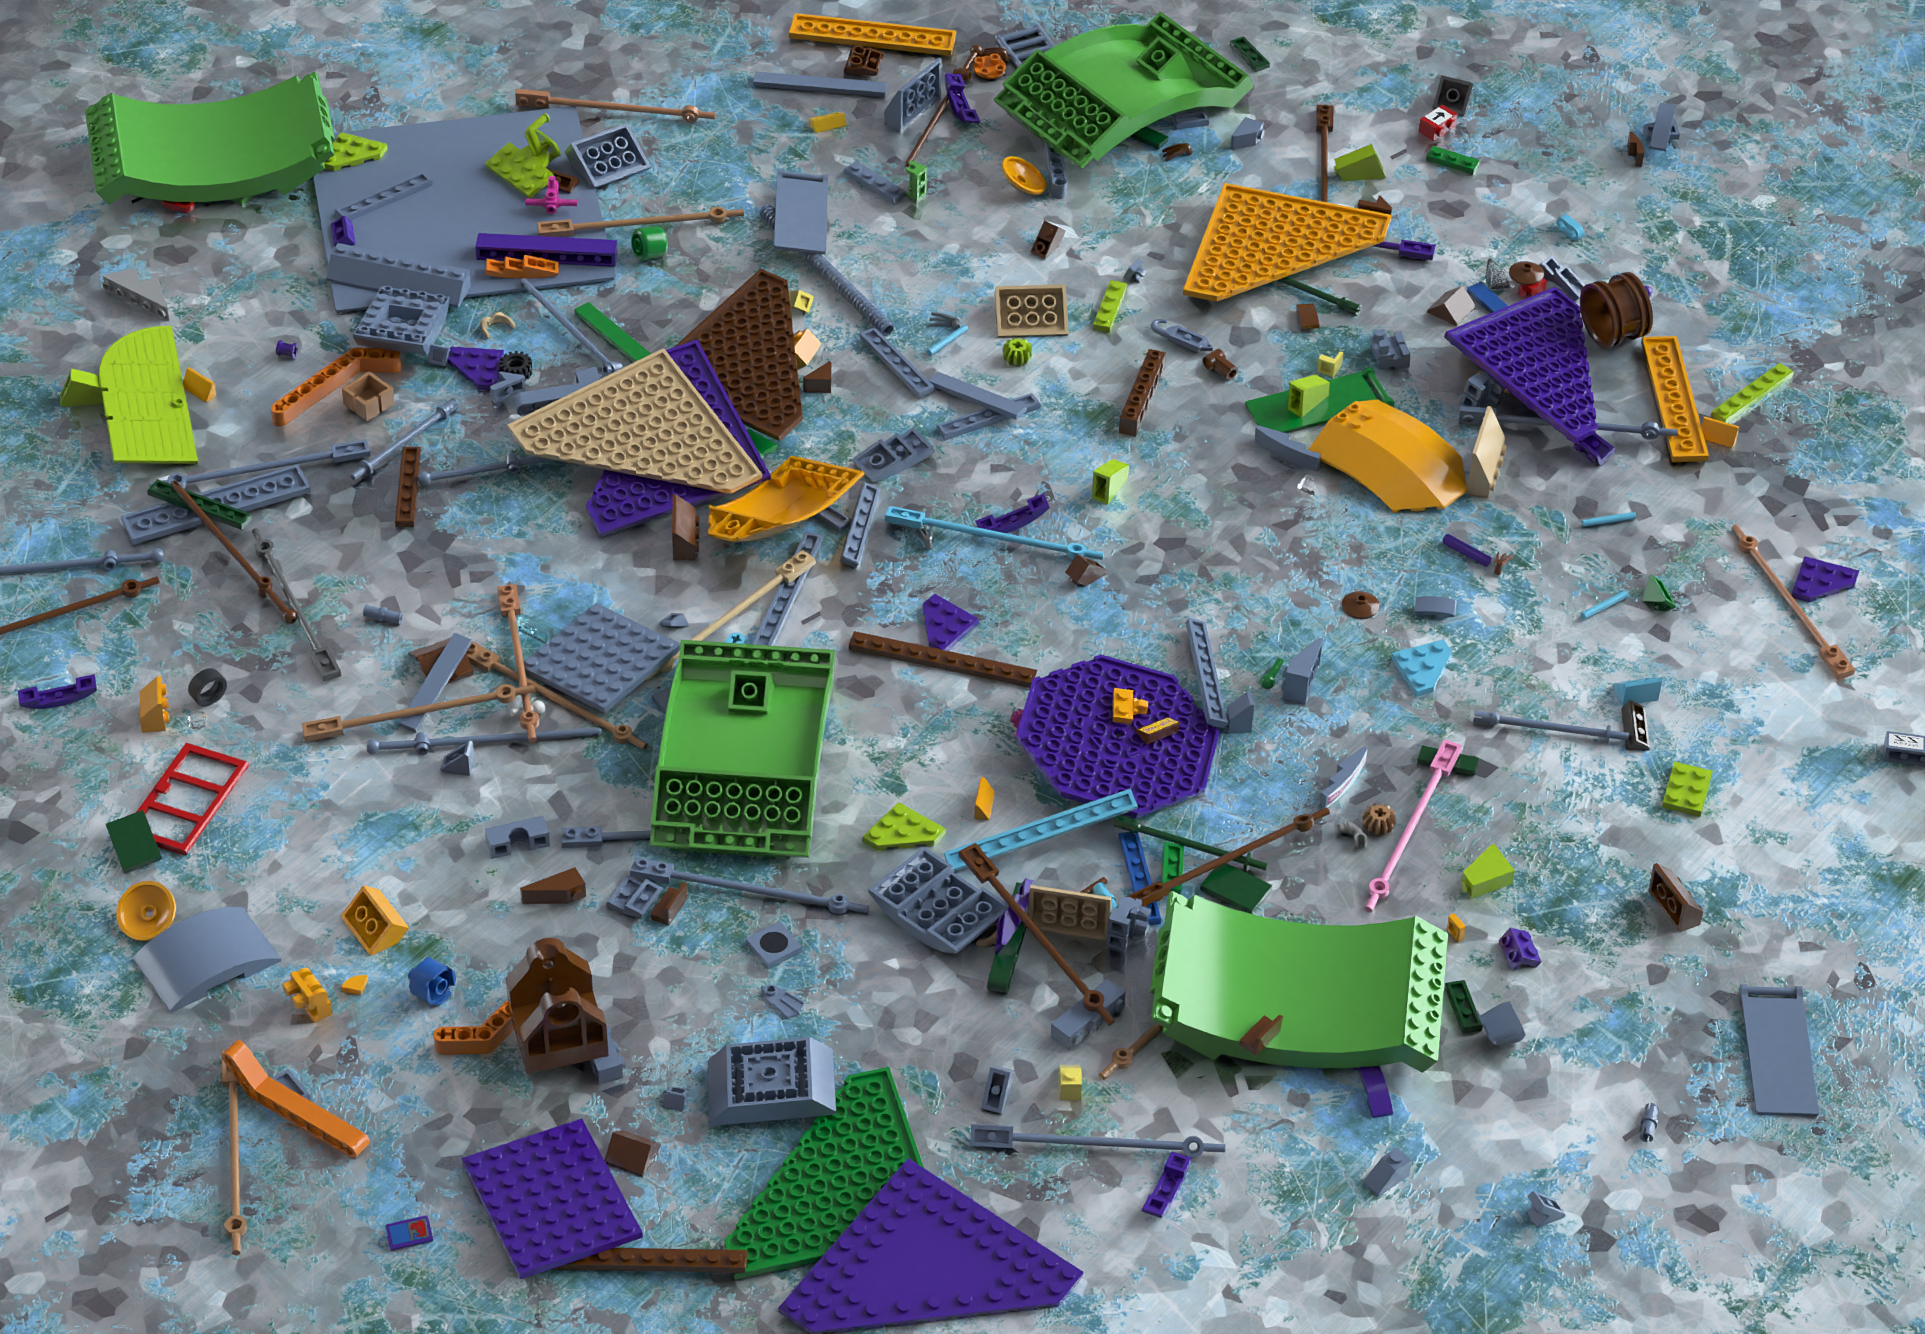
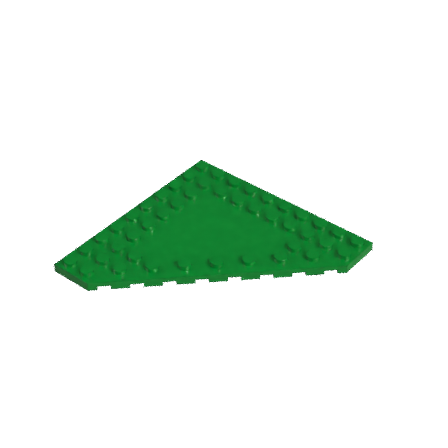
M889 1067L847 1076L843 1086L835 1092L836 1114L817 1116L813 1126L805 1132L799 1140L798 1146L794 1151L790 1152L784 1160L783 1166L778 1172H775L767 1183L765 1190L760 1192L752 1203L750 1210L736 1224L732 1234L726 1237L724 1240L726 1250H747L748 1253L746 1273H733L735 1280L818 1262L908 1158L924 1168Z

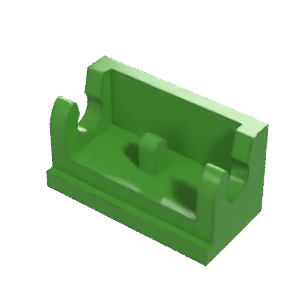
M911 160L909 162L910 168L906 167L905 171L910 174V186L908 189L912 193L906 191V196L913 199L914 202H918L927 194V167Z

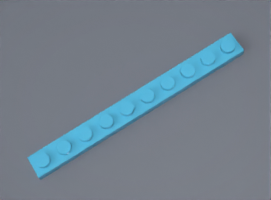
M1131 789L946 851L944 852L946 862L953 866L954 872L967 867L958 854L960 850L974 843L981 848L989 859L1136 810L1138 806Z

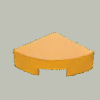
M357 975L349 978L341 986L342 992L362 995L368 982V976Z

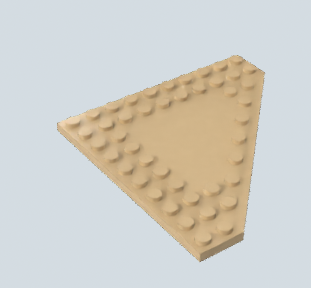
M664 348L507 424V429L527 455L729 494L762 478L761 471Z

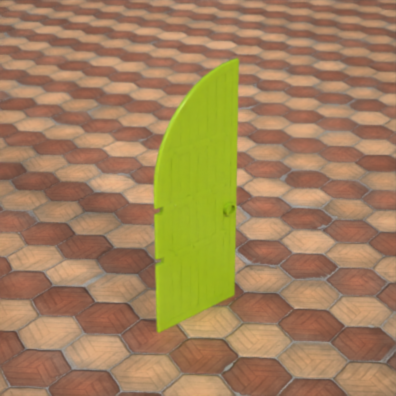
M172 326L144 328L121 337L107 349L99 365L101 390H107L101 392L105 417L112 419L106 420L113 462L198 464Z

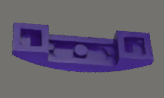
M946 73L945 87L954 114L964 123L979 124L980 119L976 110L970 109L964 95L965 84L961 74Z
M1044 493L1028 499L1027 506L995 519L991 514L975 522L978 528L1008 533L1033 522L1050 507Z
M93 674L76 678V684L38 691L37 686L18 690L19 705L25 708L42 709L75 703L97 691L96 676Z
M1380 1065L1354 1067L1355 1070H1358L1366 1091L1367 1104L1372 1117L1378 1118L1393 1115L1389 1091Z
M1171 1152L1164 1165V1172L1152 1195L1149 1194L1142 1207V1212L1159 1218H1163L1182 1186L1192 1158Z

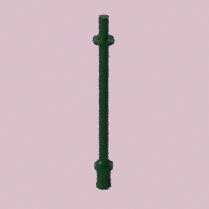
M1288 277L1277 280L1336 304L1341 311L1346 310L1355 315H1358L1360 312L1358 308L1361 309V305L1349 301L1346 297L1337 298Z
M1118 815L1114 822L1115 828L1130 831V834L1133 835L1140 832L1219 857L1230 853L1223 849L1141 825L1137 819L1131 820ZM1249 852L1246 857L1240 856L1232 860L1244 864V870L1251 866L1266 871L1268 863L1252 859Z

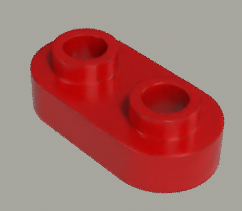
M162 200L164 207L182 213H189L195 208L194 202Z

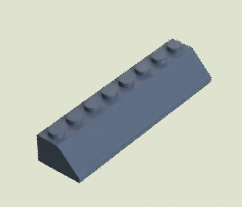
M337 243L331 253L326 281L377 292L381 286H391L396 289L406 288L416 292L425 291L429 294H443L450 297L449 306L455 308L460 307L471 287L470 270Z

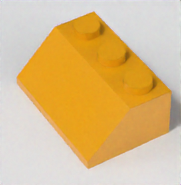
M364 885L340 915L369 955H374L398 944L409 929L379 889Z

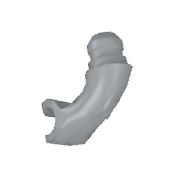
M1348 821L1345 824L1340 823L1337 825L1338 833L1354 836V848L1358 847V844H1363L1366 847L1367 836L1359 827Z

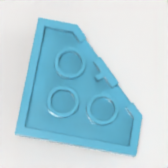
M1442 639L1392 653V660L1417 697L1434 692L1436 684L1451 658L1452 651L1445 640Z

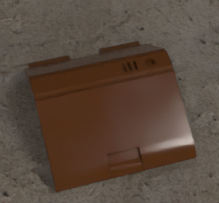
M451 638L408 652L409 656L420 661L419 665L425 679ZM465 653L449 679L453 680L448 681L447 684L474 675L467 653Z

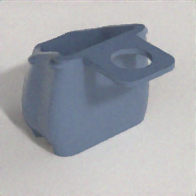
M1510 1001L1501 1003L1482 1015L1479 1014L1478 1010L1476 1011L1491 1043L1504 1047V1045L1518 1043L1526 1036Z

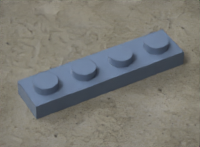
M858 161L844 168V174L893 204L906 196L905 190Z

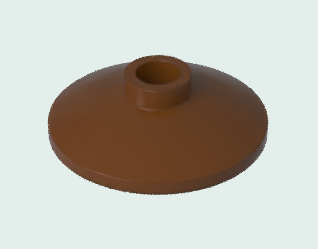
M1520 261L1514 263L1509 268V276L1516 283L1534 285L1542 281L1544 271L1536 263Z
M1364 591L1351 592L1342 600L1344 612L1356 619L1371 618L1378 613L1380 607L1378 599Z

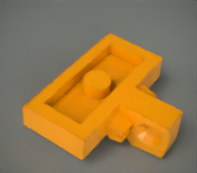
M1114 688L1113 722L1132 724L1133 715H1146L1148 701L1133 698V690Z

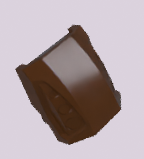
M858 45L853 48L851 47L843 72L877 76L884 52L872 48H863Z

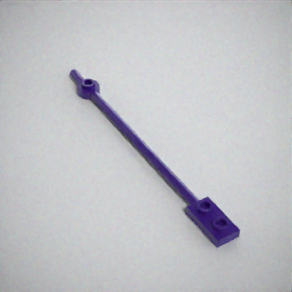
M1401 239L1400 244L1384 241L1372 247L1398 250L1399 256L1433 261L1436 244Z

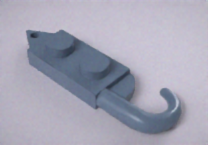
M1156 319L1151 323V329L1154 333L1168 338L1171 342L1198 353L1200 351H1213V346L1205 336L1178 325L1171 326L1166 330L1157 327L1159 323H1167V320Z

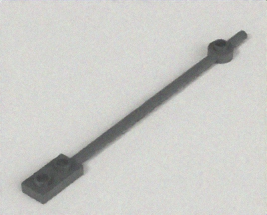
M254 528L252 533L257 541L255 544L256 554L259 557L266 558L291 608L296 611L297 619L314 649L310 651V658L321 679L325 682L340 677L341 670L329 647L321 648L273 557L275 551L273 542L264 539L259 529Z

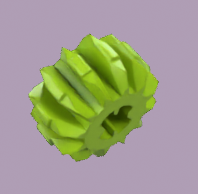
M1021 338L1007 340L1002 350L1004 360L1008 364L1013 363L1015 366L1017 364L1022 366L1023 363H1028L1033 354L1031 343H1028L1027 339L1021 340Z

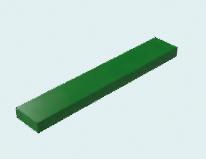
M587 302L574 309L575 315L633 363L651 355L649 351L591 303Z

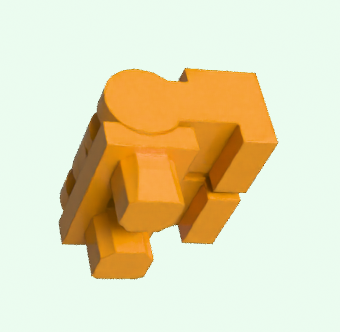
M302 968L297 972L290 973L291 980L283 983L282 986L286 996L295 994L292 997L295 1008L297 1010L300 1008L305 1009L314 1023L332 1015L328 993L323 989L310 969Z

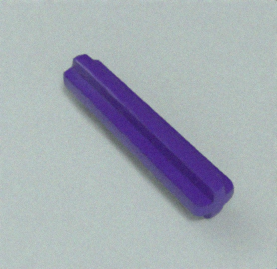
M1446 534L1443 537V544L1486 567L1491 563V556L1450 534Z

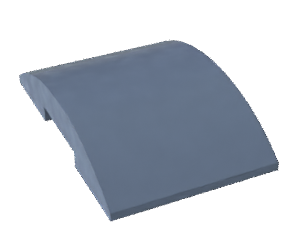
M926 847L920 849L868 889L869 894L880 908L904 931L927 946L946 953H958L996 923L1005 909H1008V904L986 888L981 887L978 889L953 872L951 864Z
M223 907L196 914L174 924L141 948L133 957V961L167 1009L172 1013L208 996L207 990L241 974L244 978H247L281 962V958L243 907Z

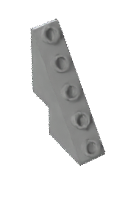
M136 268L103 275L104 282L102 286L106 291L169 321L168 307L158 278L140 281Z

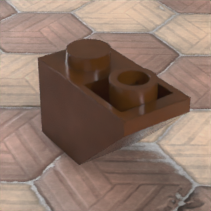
M1044 221L1030 253L1047 259L1059 247L1066 230Z

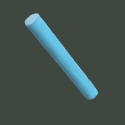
M966 325L961 326L929 348L927 354L929 356L933 355L967 332L968 327Z
M1630 512L1581 520L1582 527L1633 520L1636 519V513Z
M1622 591L1581 613L1582 619H1586L1627 598L1628 593Z

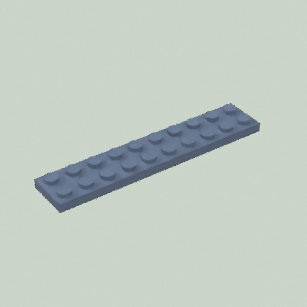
M297 464L198 494L246 512L311 493V487ZM163 503L121 516L122 523L133 545L204 524L194 512L170 503Z

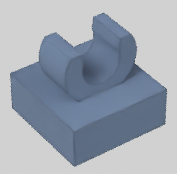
M1140 259L1136 260L1128 268L1123 278L1128 282L1132 278L1138 283L1141 282L1146 274V271L1141 268L1144 262Z
M431 344L428 362L446 366L450 348Z

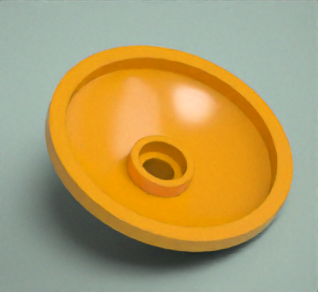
M1009 156L1003 160L1001 164L1003 175L1016 190L1030 195H1039L1046 190L1047 182L1034 165L1015 156Z
M138 882L129 887L119 899L116 908L118 925L123 933L130 938L138 941H150L171 926L176 912L175 900L172 893L158 882ZM153 911V916L149 917V913Z

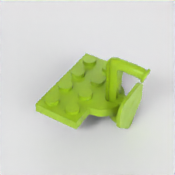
M543 113L542 116L526 128L525 137L529 144L528 146L518 149L508 142L485 162L486 168L528 199L533 198L547 185L550 176H554L546 167L553 159L561 156L557 144L538 130L541 125L550 121L546 113Z

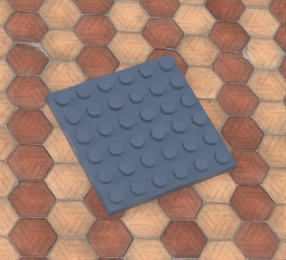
M595 603L523 661L525 674L606 713L680 651V643Z

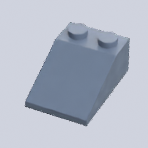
M1318 638L1294 656L1289 666H1285L1283 671L1285 679L1281 687V691H1284L1283 699L1306 704L1320 667L1323 638Z

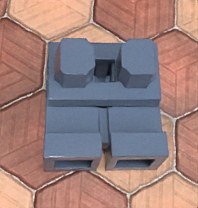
M1384 329L1374 330V335L1369 336V345L1378 367L1382 370L1389 369L1390 367H1410V352L1405 344L1402 332H1395L1394 336L1387 337Z
M1482 370L1480 375L1476 373L1467 381L1459 404L1461 406L1479 407L1480 404L1485 406L1489 402L1496 407L1501 403L1502 397L1500 395L1504 393L1506 388L1489 376L1486 371Z
M1123 897L1119 900L1118 908L1114 907L1108 920L1106 946L1125 951L1128 945V937L1133 939L1135 933L1143 936L1146 935L1149 929V923L1147 922L1150 918L1151 909L1142 907V900L1137 898L1134 900L1131 897Z

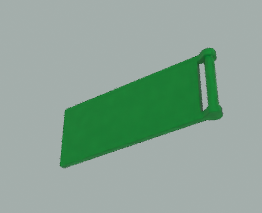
M1367 367L1361 372L1326 380L1330 382L1329 396L1303 417L1288 410L1289 390L1245 401V406L1258 426L1289 433L1327 423L1355 401L1378 400L1364 378L1370 380L1383 403L1393 407L1395 402L1381 386L1373 368Z

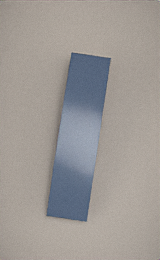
M1256 426L1255 442L1287 461L1316 472L1318 471L1320 453L1306 450V444L1291 440L1290 434Z

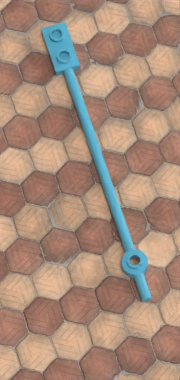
M889 506L885 514L886 522L906 525L911 528H921L922 524L1064 552L1072 560L1077 554L1099 560L1104 559V553L1087 550L1084 545L1079 543H1071L1067 546L926 518L924 512Z

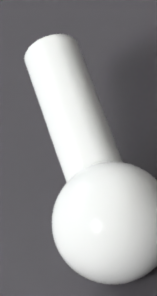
M536 700L531 703V710L540 715L545 711V704L542 701ZM523 707L510 709L512 717L524 713Z

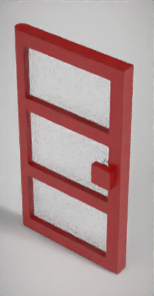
M185 743L136 811L144 810L157 846L186 856L245 773L249 763L235 757Z

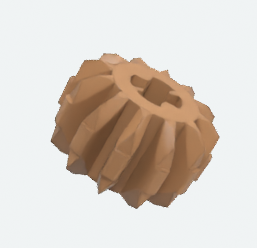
M1374 803L1372 807L1367 806L1362 818L1364 828L1368 829L1369 833L1375 832L1376 835L1382 833L1385 836L1387 832H1392L1393 827L1396 825L1395 810H1391L1390 805L1383 806L1382 803L1380 805Z

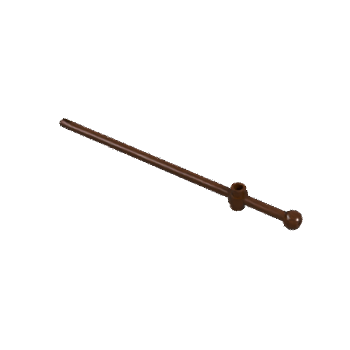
M974 44L970 48L971 54L963 68L953 70V74H961L963 82L965 80L970 81L972 73L968 70L975 58L983 53L982 47L978 44ZM947 94L906 160L907 167H910L909 162L911 160H915L949 104Z
M175 480L174 482L171 481L172 488L255 581L258 596L261 598L268 597L282 612L284 622L288 624L295 623L297 621L296 611L288 609L272 591L271 579L266 576L260 577L180 484Z

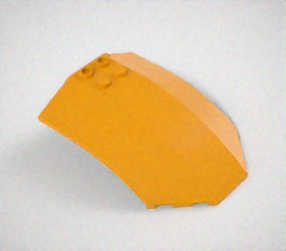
M1379 400L1355 401L1327 422L1308 449L1320 453V461L1346 473L1367 487L1392 510V513H1398L1401 509L1425 511L1426 507H1437V510L1445 509L1467 492L1463 461L1458 452L1421 421Z
M791 455L771 473L770 480L760 483L746 494L728 503L715 507L709 505L710 515L708 523L710 529H708V535L731 542H743L763 539L784 532L830 506L864 475V472Z

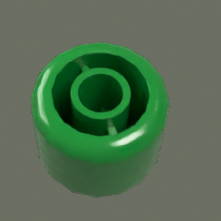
M659 226L637 228L631 236V247L634 255L640 261L662 258L668 248L664 230Z

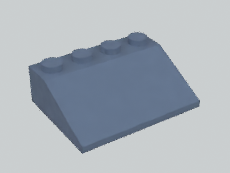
M937 58L897 91L884 111V124L901 132L941 99V58Z
M627 123L572 142L565 150V154L572 167L593 188L651 167Z

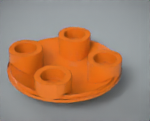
M991 54L990 56L976 57L973 70L982 78L995 79L1005 73L1006 64L1000 59L998 54Z

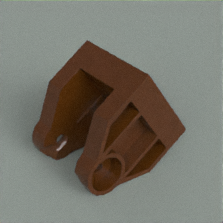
M543 938L531 944L526 951V956L506 978L509 1013L526 1074L609 1056L607 1024L603 1011L598 1008L588 961L565 948L563 942L556 938Z

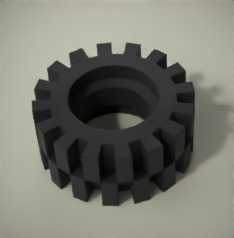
M511 351L509 355L505 353L504 357L500 358V372L523 375L525 381L526 378L529 379L530 375H532V360L527 353L524 355L522 351L520 353L515 351L512 354Z

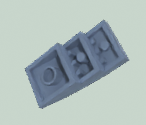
M912 427L901 436L896 433L885 442L882 439L878 440L854 457L852 462L872 482H876L912 467L933 454L935 450Z

